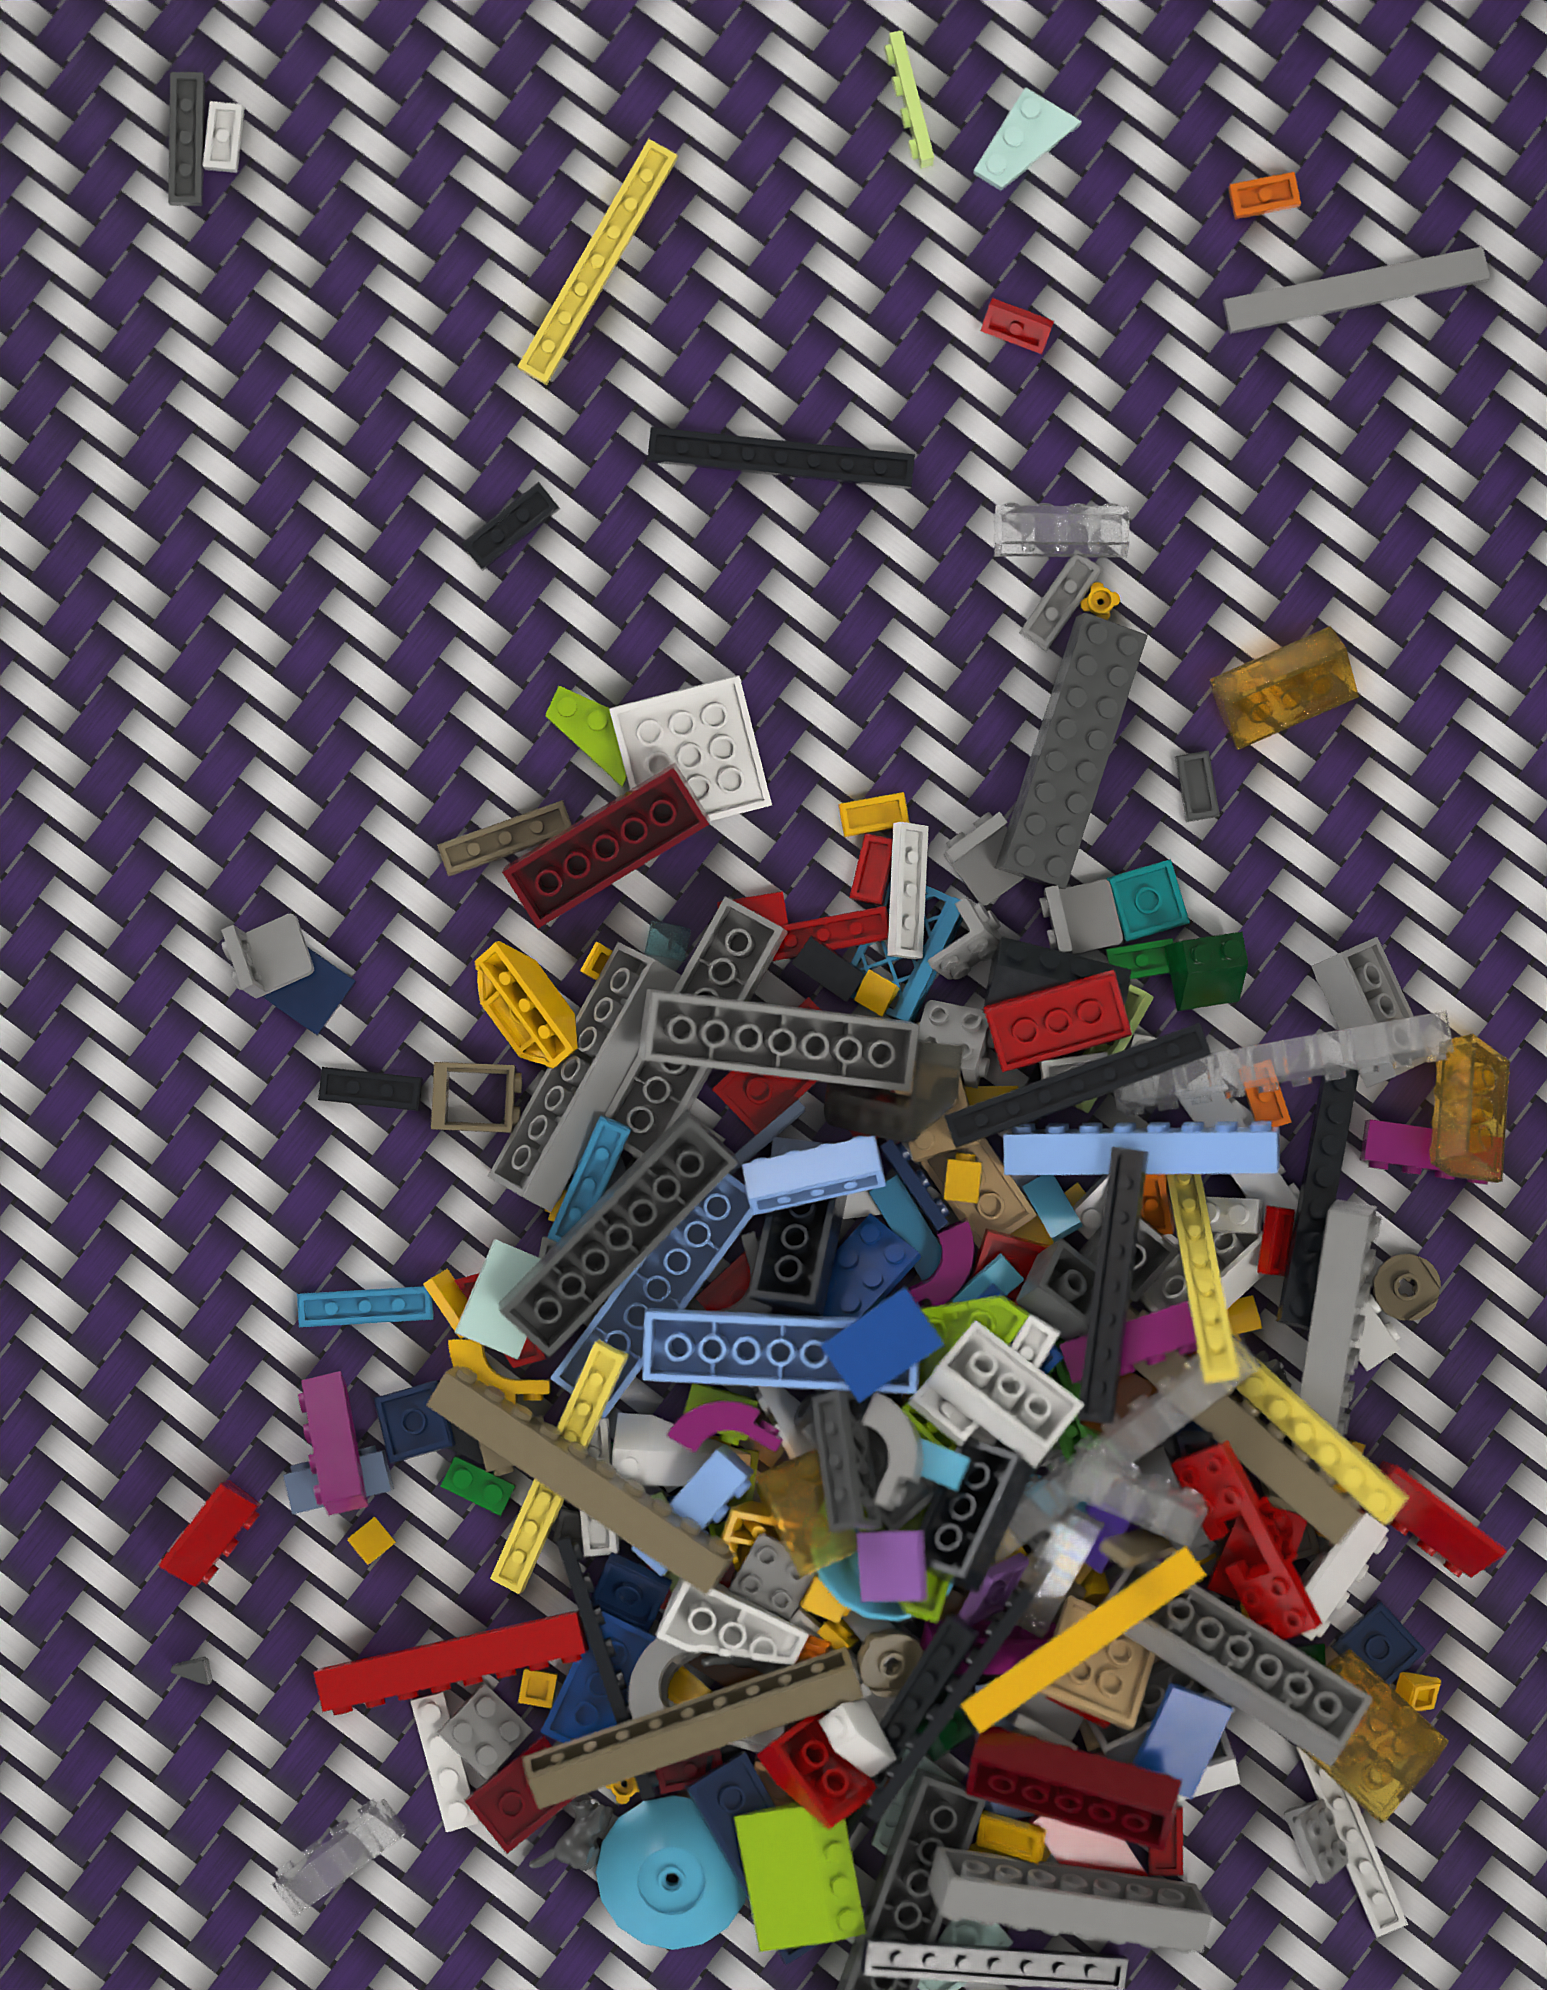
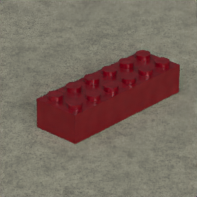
M673 763L506 865L502 873L536 927L540 928L708 826L710 817L677 764Z
M990 1726L978 1735L971 1758L966 1795L1165 1852L1182 1780L1166 1773L1145 1770L1134 1764H1124L1110 1760L1099 1754H1089L1075 1750L1067 1745H1057L1043 1741L1032 1735H1022L1008 1731L1001 1726Z

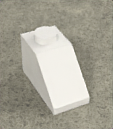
M866 1700L843 1703L820 1720L834 1750L869 1777H875L897 1759Z

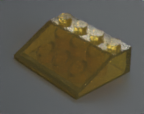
M1348 1649L1331 1660L1325 1668L1371 1696L1373 1700L1331 1767L1301 1747L1299 1748L1382 1824L1431 1769L1449 1741L1351 1649Z

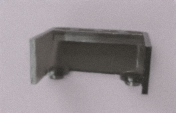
M919 1041L911 1096L889 1092L890 1089L827 1082L824 1102L826 1122L834 1127L886 1139L913 1142L955 1104L958 1095L964 1045Z

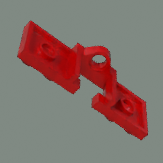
M1226 1440L1179 1458L1170 1464L1210 1542L1222 1538L1230 1532L1225 1521L1242 1515L1261 1550L1265 1561L1247 1566L1245 1560L1242 1559L1231 1563L1225 1568L1250 1620L1281 1640L1317 1629L1323 1622L1292 1564V1561L1298 1557L1293 1548L1294 1527L1292 1520L1285 1511L1271 1506L1267 1496L1257 1497L1229 1441ZM1275 1521H1276L1277 1524L1279 1525L1280 1534H1279V1532H1278L1277 1529H1276Z

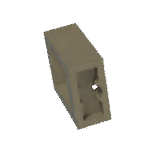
M434 1062L431 1129L512 1133L514 1126H516L521 1117V1106H515V1094L522 1092V1073H516L517 1066ZM450 1072L506 1074L504 1124L447 1122Z

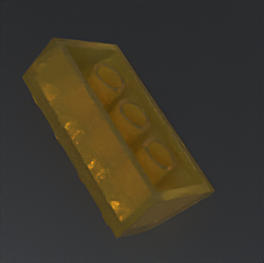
M1331 626L1209 679L1217 707L1237 750L1359 697L1347 649Z
M1474 1034L1439 1042L1438 1056L1436 1058L1437 1074L1436 1086L1434 1088L1435 1103L1434 1116L1432 1117V1146L1429 1152L1430 1163L1449 1176L1494 1183L1503 1182L1510 1061Z

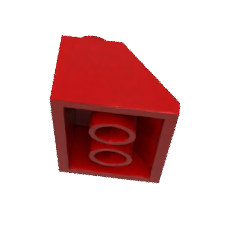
M231 1480L220 1483L158 1566L194 1587L200 1585L201 1582L207 1585L219 1570L215 1566L216 1562L222 1555L228 1558L240 1541L236 1539V1536L244 1527L246 1530H249L259 1518L260 1514L256 1510L261 1503Z

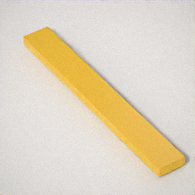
M1185 1546L960 1705L979 1733L983 1732L1199 1581L1206 1574Z

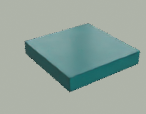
M1171 859L1106 878L1111 885L1125 942L1190 923Z

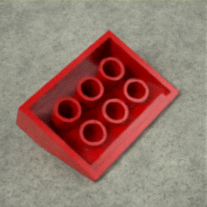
M1382 1461L1377 1468L1409 1497L1389 1525L1404 1536L1410 1532L1417 1537L1419 1541L1416 1545L1431 1557L1435 1553L1439 1554L1446 1560L1443 1566L1458 1578L1462 1573L1472 1578L1503 1557L1507 1552L1501 1545L1400 1467Z

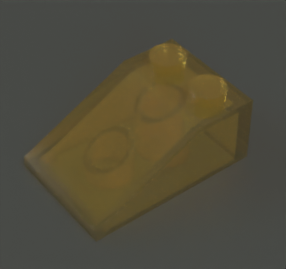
M815 1449L755 1476L757 1493L800 1578L858 1552L857 1534L854 1529L841 1533L829 1531L820 1457Z

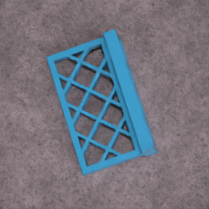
M891 880L888 885L884 906H888L890 902ZM927 885L925 901L935 897L945 902V905L939 915L927 919L926 914L924 916V926L929 938L926 944L923 945V958L918 959V961L912 959L914 969L911 975L898 979L892 962L902 958L887 956L888 948L885 941L880 942L886 959L868 965L865 952L868 946L878 943L875 942L859 945L851 961L853 965L858 967L862 960L864 967L859 969L866 973L869 969L872 970L889 964L894 979L892 983L900 988L898 991L900 998L894 1010L888 1008L885 1014L897 1020L915 1021L938 973L930 967L928 960L952 944L963 921V917L955 905L961 900ZM936 922L931 932L929 924ZM907 982L904 990L902 991L900 984ZM854 991L850 998L854 999L857 992Z

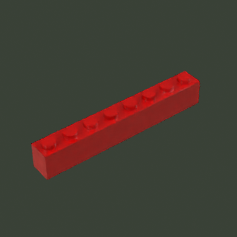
M575 1610L319 1668L314 1672L322 1712L332 1710L333 1715H340L353 1711L352 1705L365 1703L366 1708L386 1704L385 1698L398 1695L399 1701L418 1697V1690L430 1688L431 1693H438L451 1689L450 1683L463 1681L464 1686L484 1682L483 1676L496 1673L497 1679L516 1675V1668L528 1666L529 1671L549 1667L548 1661L561 1659L562 1664L582 1660L581 1654L586 1653L589 1650L580 1612Z

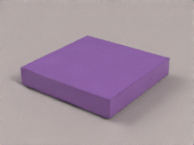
M923 1530L857 1532L861 1601L927 1600Z
M1019 1553L991 1566L979 1592L971 1591L958 1617L972 1626L1005 1609L1004 1604L1017 1587L1029 1564V1559L1022 1553Z

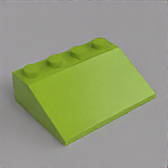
M798 1802L734 1816L760 1952L833 1942L866 1934L845 1818L828 1830Z

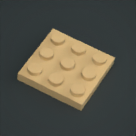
M1068 1596L1064 1601L1053 1639L1098 1607ZM1121 1634L1039 1693L1117 1726L1131 1730L1135 1726L1156 1654L1128 1636Z

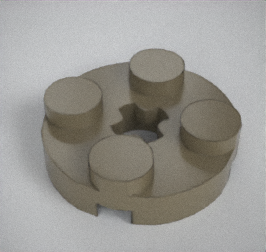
M1398 1254L1388 1258L1378 1267L1372 1279L1373 1296L1386 1315L1397 1320H1418L1428 1315L1435 1308L1441 1289L1440 1277L1435 1267L1428 1260L1413 1254ZM1401 1279L1414 1281L1415 1285L1412 1287L1413 1294L1411 1296H1408L1406 1293H1399L1398 1289L1401 1287L1399 1281Z
M887 1629L879 1633L872 1632L865 1637L864 1645L858 1653L856 1662L857 1673L863 1684L875 1695L884 1698L897 1697L924 1652L916 1639L906 1631ZM894 1657L898 1660V1664H893L891 1670L886 1669L884 1663L888 1658Z

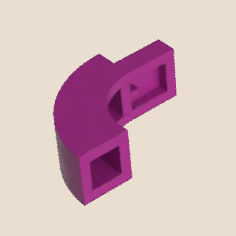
M967 1217L936 1231L942 1247L938 1267L930 1277L907 1288L919 1307L924 1305L923 1299L929 1298L932 1306L945 1304L959 1291L966 1281L974 1255L973 1235Z
M730 1400L708 1402L693 1408L678 1419L666 1435L695 1453L706 1438L724 1430L741 1432L774 1452L777 1451L783 1441L782 1438L777 1436L780 1430L764 1420H762L760 1425L754 1422L760 1409L743 1402Z

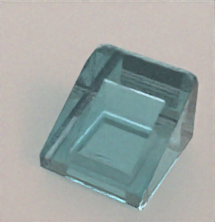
M651 921L644 954L685 961L691 930L679 925Z

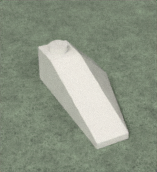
M749 1385L753 1389L762 1410L769 1417L771 1424L780 1430L777 1436L783 1439L781 1444L793 1465L796 1466L817 1453L815 1448L802 1435L803 1428L794 1423V1416L801 1402L784 1387Z
M618 1413L612 1466L616 1468V1473L624 1479L634 1480L641 1485L685 1486L716 1449L723 1446L724 1443L706 1438L695 1453L666 1436L674 1425L673 1423L651 1414ZM727 1445L750 1466L751 1454Z
M679 1578L669 1598L656 1637L688 1652L699 1653L701 1651L717 1653L719 1656L753 1658V1660L791 1665L795 1663L809 1636L808 1632L729 1591L727 1587L719 1583L716 1588L705 1595L682 1578Z

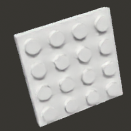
M739 675L609 708L630 790L673 763H676L710 817V821L772 805Z

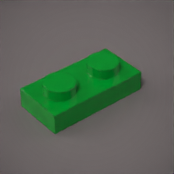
M1173 939L1106 949L1108 964L1131 969L1130 980L1168 974L1170 969L1165 945L1172 944Z
M455 1456L440 1487L501 1516L516 1485Z

